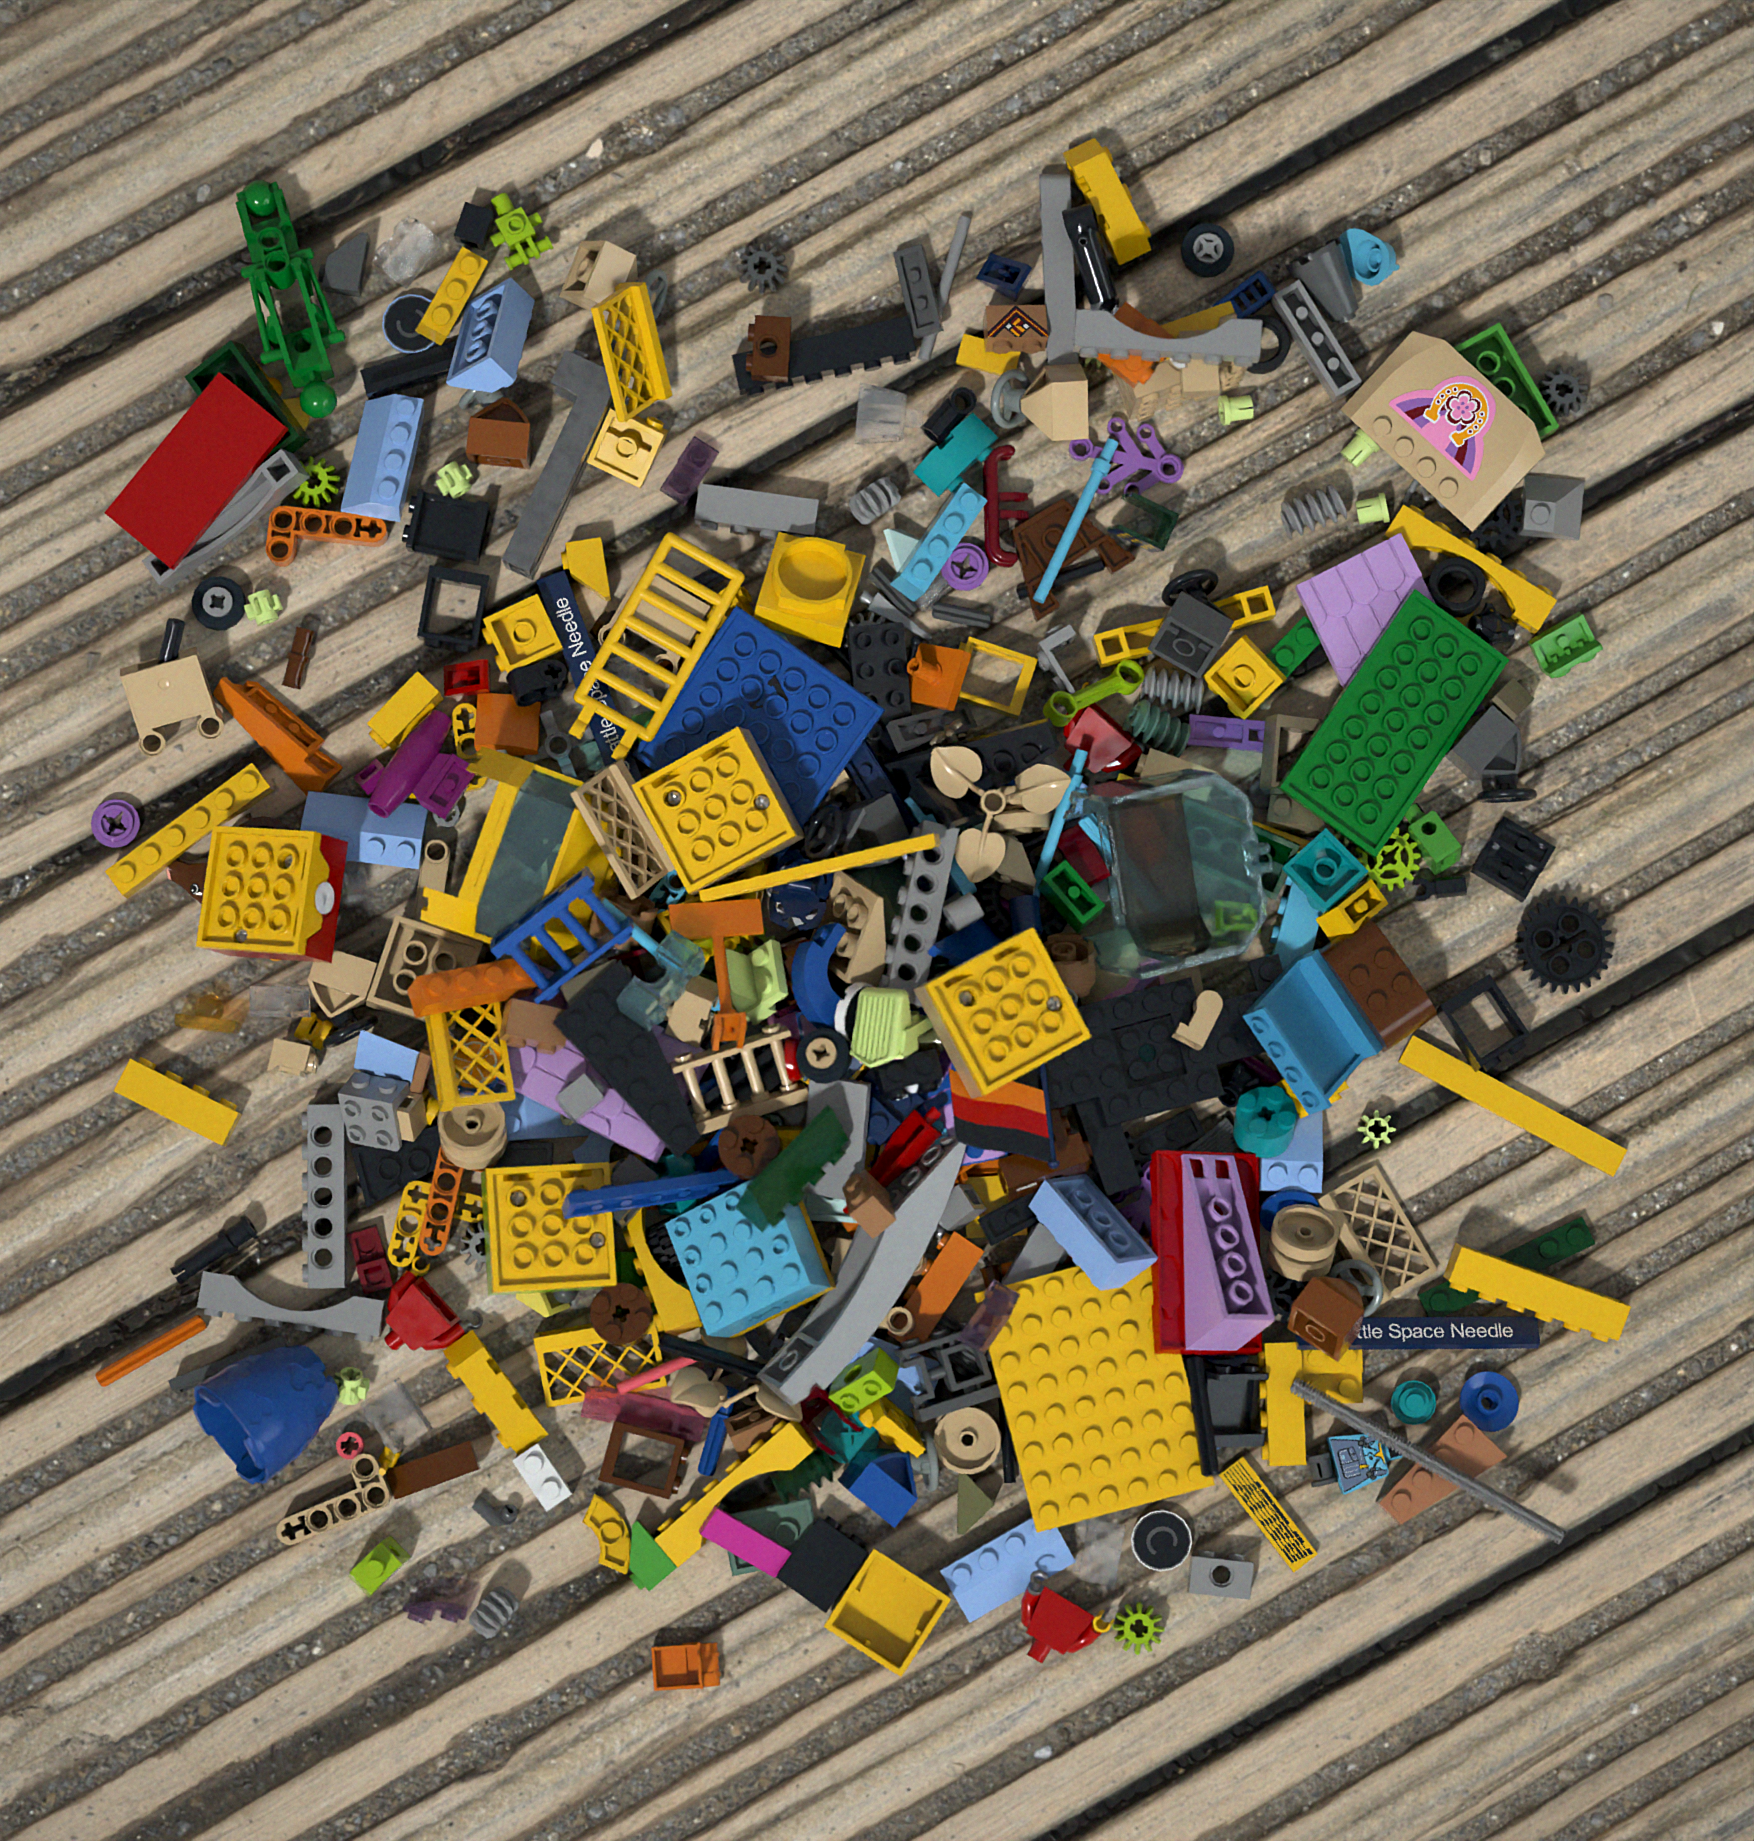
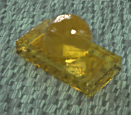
M205 994L199 997L194 1005L195 1016L175 1014L174 1022L179 1028L237 1034L240 1023L233 1020L220 1019L224 1013V1005L220 998L212 994Z

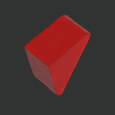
M488 659L443 666L444 696H475L480 693H491V665Z

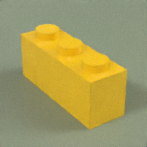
M462 246L415 331L441 346L449 335L489 261Z

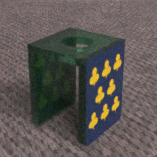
M1134 492L1123 494L1122 500L1162 519L1154 539H1149L1120 524L1109 526L1107 531L1152 553L1164 551L1180 514Z

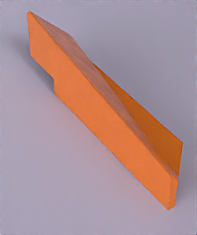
M228 677L220 679L213 692L214 697L306 796L308 791L323 792L343 769L340 764L319 751L325 740L258 682L247 681L244 685L232 683L228 680Z

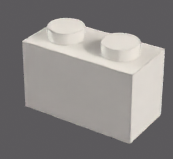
M537 1443L512 1460L546 1512L573 1494V1491L540 1443Z

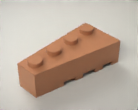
M1458 1414L1425 1449L1428 1453H1432L1435 1457L1438 1456V1459L1445 1460V1463L1448 1462V1465L1452 1464V1466H1455V1469L1459 1468V1470L1465 1472V1475L1469 1474L1472 1478H1475L1508 1457L1464 1414ZM1414 1461L1377 1499L1376 1503L1397 1523L1403 1524L1458 1489L1459 1486L1456 1487V1483L1452 1484L1453 1481L1449 1483V1480L1446 1481V1477L1442 1479L1443 1475L1439 1477V1474L1436 1475V1471L1432 1473V1470L1429 1471V1468L1426 1470V1466L1423 1468L1422 1464L1419 1466V1462L1416 1464Z

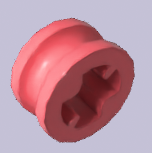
M355 1432L342 1434L336 1442L338 1454L345 1459H354L363 1453L365 1447L363 1438ZM353 1437L356 1439L354 1443L358 1442L359 1448L358 1450H352L351 1455L344 1452L347 1448L343 1449L342 1443Z

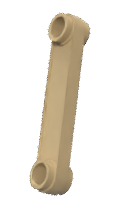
M432 839L428 841L422 853L413 920L427 925L429 924L421 920L422 908L424 906L428 907V898L423 896L424 886L443 893L446 892L451 849L444 840ZM435 845H441L445 849V854L440 860H432L429 857V851Z

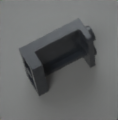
M418 489L417 496L412 495L410 499L408 513L413 515L411 524H406L404 527L402 542L406 543V548L409 552L479 566L491 511L490 503L478 500L475 503L453 499Z
M1241 1363L1240 1368H1233L1232 1365L1214 1364V1369H1204L1216 1448L1264 1446L1265 1434L1256 1431L1255 1428L1259 1380H1268L1269 1373L1259 1370V1366L1256 1364Z
M820 1516L776 1576V1578L824 1613L829 1610L869 1554L864 1549L867 1546L866 1542L855 1534H852L849 1538L840 1532L842 1525L830 1516H827L825 1520Z

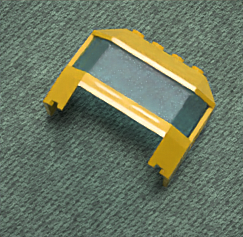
M482 746L477 753V759H480L478 763H470L465 770L498 781L496 792L458 897L424 886L423 896L428 898V907L424 906L422 908L421 920L433 927L483 943L482 946L490 948V940L585 866L594 874L595 884L592 891L597 897L602 889H618L619 883L615 881L617 876L570 795L584 782ZM584 792L583 796L587 803L592 806V796ZM601 800V811L608 814V803ZM601 820L600 825L604 832L607 833L608 822ZM616 827V837L623 840V829ZM616 846L618 856H623V849ZM577 897L568 904V910L589 933L594 911L583 899ZM553 916L544 923V929L569 957L585 949L559 917L555 918ZM528 935L521 941L520 947L527 955H531L534 963L547 968L557 964V961L535 936L531 937Z

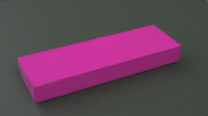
M714 1506L698 1530L700 1535L776 1578L792 1554L790 1549L717 1506Z

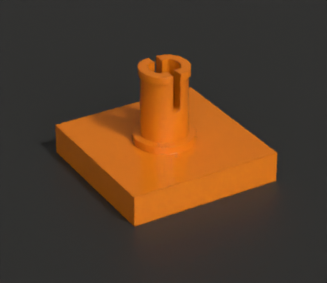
M920 643L915 658H912L907 664V672L910 674L908 679L911 704L954 712L972 654L964 650Z

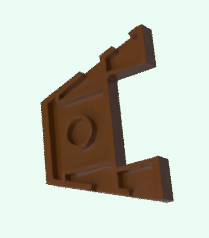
M1064 499L1059 500L1011 532L1036 622L1060 608V604L1051 590L1044 603L1035 601L1033 597L1075 509ZM1084 516L1060 570L1092 550L1097 552L1111 575L1134 562L1135 557L1129 551L1126 552L1116 544V541L1108 534L1105 535L1092 524L1093 522Z

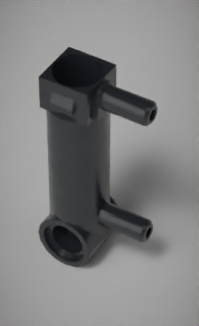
M1088 203L1063 210L1064 225L1071 240L1088 302L1091 305L1090 310L1108 311L1114 316L1120 308V299H1117L1118 294L1100 236L1093 205Z

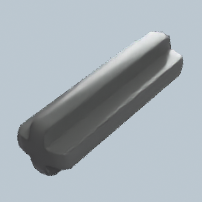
M881 566L875 567L869 573V579L906 617L911 616L917 610L915 602L890 585L893 579Z
M935 602L933 606L932 617L935 619L982 629L989 628L991 614L989 612L942 602Z

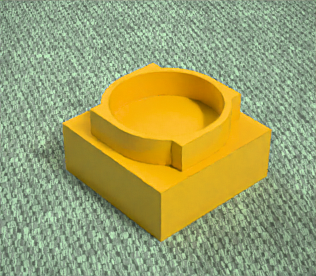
M778 532L756 603L754 618L772 630L840 648L862 576L866 555L845 550V544L818 537L800 538Z
M873 1547L823 1627L896 1675L902 1677L951 1601V1597Z

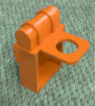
M685 1642L681 1645L651 1647L654 1691L703 1689L704 1687L720 1686L721 1671H719L718 1659L720 1651H718L717 1642Z

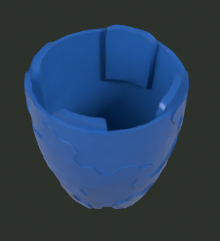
M306 1345L279 1347L254 1356H247L229 1364L223 1370L197 1385L194 1389L196 1403L193 1407V1412L203 1432L208 1436L212 1435L227 1456L235 1463L237 1474L252 1485L257 1482L264 1484L282 1471L290 1462L294 1461L315 1438L325 1419L332 1413L339 1399V1392L333 1377L329 1375L325 1378L323 1373L326 1370L325 1365Z

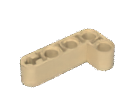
M370 1453L356 1456L352 1460L350 1468L357 1489L283 1519L277 1525L276 1533L278 1539L287 1545L297 1544L386 1507L391 1501L392 1492L386 1476L380 1475L378 1472L381 1466L378 1458ZM363 1458H367L373 1463V1472L368 1476H364L358 1471V1463ZM373 1487H380L385 1493V1499L381 1504H374L369 1498V1492ZM347 1498L352 1499L356 1503V1512L352 1516H347L341 1511V1503ZM317 1510L324 1511L328 1516V1522L323 1528L317 1527L313 1523L312 1517ZM304 1515L305 1524L311 1533L307 1534V1528L295 1533V1539L291 1535L286 1536L284 1530L288 1529L287 1523L290 1522L292 1526L304 1523L301 1519V1516Z

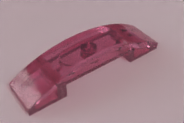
M587 1386L580 1416L608 1423L611 1420L671 1432L670 1436L697 1442L701 1440L706 1418L699 1414L695 1407L683 1403H672L667 1398L635 1391H629L620 1395L617 1388Z

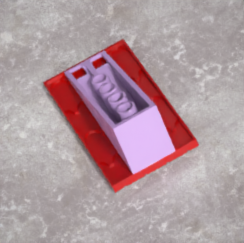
M1156 1150L1151 1154L1152 1161L1149 1166L1152 1205L1150 1206L1152 1250L1158 1256L1156 1262L1151 1265L1153 1288L1151 1311L1154 1354L1258 1355L1262 1351V1330L1275 1321L1260 1262L1259 1157L1251 1153Z

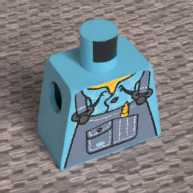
M1365 1433L1326 1437L1329 1451L1332 1453L1331 1458L1341 1494H1348L1389 1475L1386 1462L1402 1458V1453L1399 1454V1450L1395 1452V1449L1392 1450V1447L1389 1449V1445L1385 1446V1443L1382 1445L1378 1440L1375 1441V1437L1372 1439V1435L1368 1437V1434L1365 1435Z

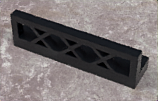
M457 340L360 370L369 400L447 377Z
M781 1039L783 1047L785 1048L786 1041L784 1039ZM770 1047L755 1058L764 1089L768 1090L769 1093L782 1085ZM744 1066L729 1077L735 1099L739 1100V1102L751 1099L753 1094ZM718 1085L703 1095L706 1109H710V1112L722 1109L721 1105L724 1102ZM690 1104L687 1107L692 1116V1114H694L695 1112L692 1104ZM718 1130L702 1134V1137L705 1140Z

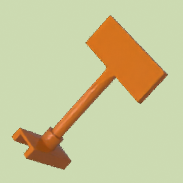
M760 898L668 905L672 941L712 939L720 1010L714 1015L711 1036L712 1051L719 1050V1043L722 1041H736L737 1049H743L747 1026L746 1012L736 1013V1010L732 1008L724 938L764 934Z

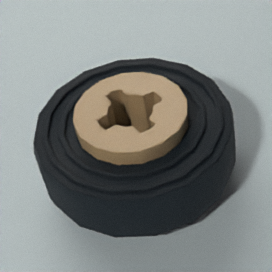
M820 1028L811 1031L802 1038L797 1047L796 1060L798 1068L807 1079L815 1083L829 1084L835 1082L846 1074L851 1065L850 1045L842 1034L832 1029Z

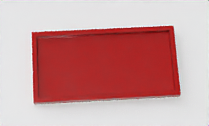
M219 372L104 513L169 568L175 570L289 429Z

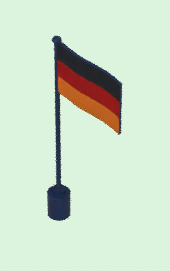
M1021 895L1009 899L1012 936L1034 927L1038 936L1042 935L1039 897L1035 895ZM1045 1063L1040 1065L1042 1090L1010 1081L984 1096L972 1099L957 1071L948 1068L956 1141L982 1150L1022 1154L1048 1162V1166L1052 1169L1059 1167L1060 1162L1056 1160Z

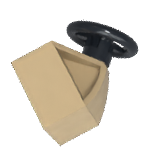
M334 949L332 963L313 962L308 977L310 989L321 1009L328 1017L332 1018L331 1021L334 1027L338 1029V1031L324 1039L323 1046L325 1048H332L359 1036L361 1030L367 1031L378 1023V1017L375 1015L358 1020L353 1011L366 1005V1000L379 965L378 963Z

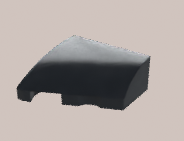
M929 777L916 778L908 793L910 798L926 816L934 813L948 830L962 824L968 829L985 822L987 814L981 808L962 797L956 799L946 796L937 788L934 780Z

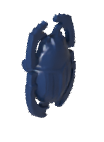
M793 849L786 852L781 860H778L773 872L780 871L789 861H793V863L785 869L814 862L804 859L800 855L799 849ZM833 872L826 874V884L824 883L823 875L772 887L774 892L779 891V895L771 893L769 898L770 921L787 928L789 924L783 920L796 917L805 923L798 926L800 931L817 929L826 910V902L819 901L820 899L826 900L832 887ZM777 902L781 903L783 910L785 912L784 915H781L777 912ZM814 909H818V912L813 919H806V916H808L810 912H812Z

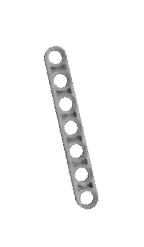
M1039 174L1044 305H1046L1048 329L1046 343L1047 365L1078 364V352H1073L1076 313L1074 256L1071 240L1068 237L1062 216L1063 210L1071 208L1070 174Z

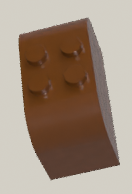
M1368 916L1355 932L1339 935L1318 950L1382 1045V1053L1437 1016L1436 1009L1423 988L1383 932Z

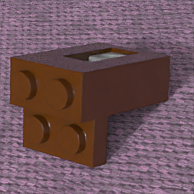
M1058 1108L1051 1110L1056 1160L1060 1162L1059 1167L1052 1169L1048 1166V1162L1022 1154H1014L999 1159L997 1175L1007 1202L1037 1192L1045 1179L1082 1174L1088 1175L1089 1164H1092L1091 1157H1093L1090 1144L1087 1139L1082 1141L1079 1132L1069 1136L1071 1129L1065 1115L1060 1116Z

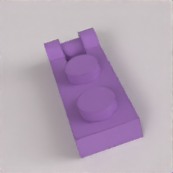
M1189 715L1191 733L1187 746L1263 752L1265 721ZM1249 730L1258 731L1257 741H1248Z

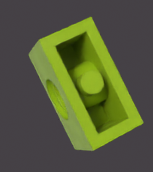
M878 1347L847 1365L832 1381L828 1397L850 1416L893 1391L900 1366Z

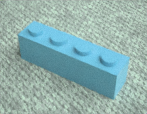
M964 482L950 494L890 582V585L913 602L925 594L988 500Z
M1288 875L1285 879V884L1290 885L1287 897L1281 896L1277 910L1278 914H1282L1280 925L1273 926L1270 943L1274 944L1272 955L1279 954L1283 971L1296 957L1313 950L1319 927L1315 919L1322 914L1321 911L1315 910L1310 906L1307 896Z

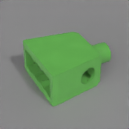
M1418 803L1410 806L1404 815L1411 824L1408 827L1409 839L1412 843H1417L1416 849L1436 877L1460 861L1462 846L1434 810L1425 814ZM1425 832H1431V833H1433V834H1431V835H1426V834H1424V833H1425Z

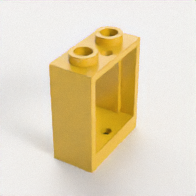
M969 636L967 644L960 643L959 650H964L970 654L975 650L1023 667L1010 706L961 690L958 700L967 701L969 704L1018 720L1038 659Z
M417 671L367 722L371 729L368 734L383 750L389 746L395 751L408 734L444 699L440 692Z

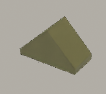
M958 1473L957 1534H965L995 1504L967 1474Z

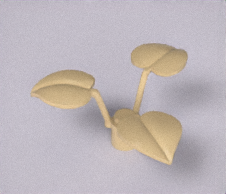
M953 746L935 747L931 753V773L937 788L946 796L956 799L964 796L968 788L981 796L980 807L987 814L982 832L971 828L963 831L957 837L954 856L959 867L971 883H976L989 877L1003 861L1005 856L1003 837L997 833L987 832L993 815L1000 813L1004 809L1006 801L1021 796V803L1027 811L1034 814H1045L1057 807L1071 783V778L1060 769L1045 764H1036L1015 778V784L1020 791L1003 795L998 790L984 792L973 784L982 774L981 760L975 752L966 747Z
M704 1326L700 1327V1336L707 1346L740 1357L745 1353L747 1345L743 1334L736 1338L707 1336ZM686 1366L677 1373L672 1384L671 1402L691 1405L704 1417L711 1418L721 1406L727 1409L735 1401L753 1392H758L756 1394V1401L768 1412L799 1423L803 1418L800 1402L796 1405H789L763 1382L762 1386L756 1384L728 1399L727 1388L722 1383L717 1382L723 1371L720 1368H717L712 1380L709 1382L707 1375L701 1369Z

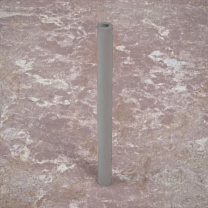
M959 216L936 294L941 319L971 221L970 218ZM937 333L923 337L917 357L919 360L929 362Z

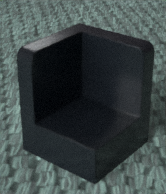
M465 202L454 233L455 241L484 251L488 242L486 234L493 217V211Z

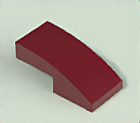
M1079 824L1061 833L1056 846L1057 849L1089 887L1111 876L1100 854Z
M377 1224L347 1232L364 1295L392 1287L394 1284Z

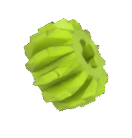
M312 456L308 457L309 466L305 467L303 462L299 461L310 478L314 480V476H318L321 484L319 487L315 485V488L311 489L308 483L309 479H307L296 488L298 490L293 494L295 500L303 498V505L305 507L310 505L312 499L316 508H321L320 499L322 498L330 504L332 500L328 493H339V489L332 485L340 482L339 476L332 475L336 470L335 466L332 464L325 468V458H321L318 464L315 465V460Z
M1140 1601L1136 1602V1612L1132 1611L1129 1604L1124 1605L1129 1615L1125 1617L1120 1612H1117L1115 1616L1122 1620L1123 1623L1112 1624L1113 1630L1123 1631V1633L1114 1637L1115 1641L1120 1642L1127 1638L1122 1648L1127 1651L1132 1643H1134L1135 1654H1140V1644H1144L1145 1649L1151 1652L1152 1647L1148 1641L1152 1639L1155 1643L1160 1644L1161 1639L1153 1634L1154 1632H1164L1165 1630L1163 1626H1154V1623L1162 1619L1161 1614H1156L1150 1618L1149 1616L1153 1612L1154 1607L1149 1605L1145 1612L1142 1613L1143 1606ZM1140 1619L1141 1624L1146 1626L1145 1633L1141 1631L1142 1635L1136 1636L1135 1632L1130 1630V1626L1132 1623L1135 1625L1134 1621Z

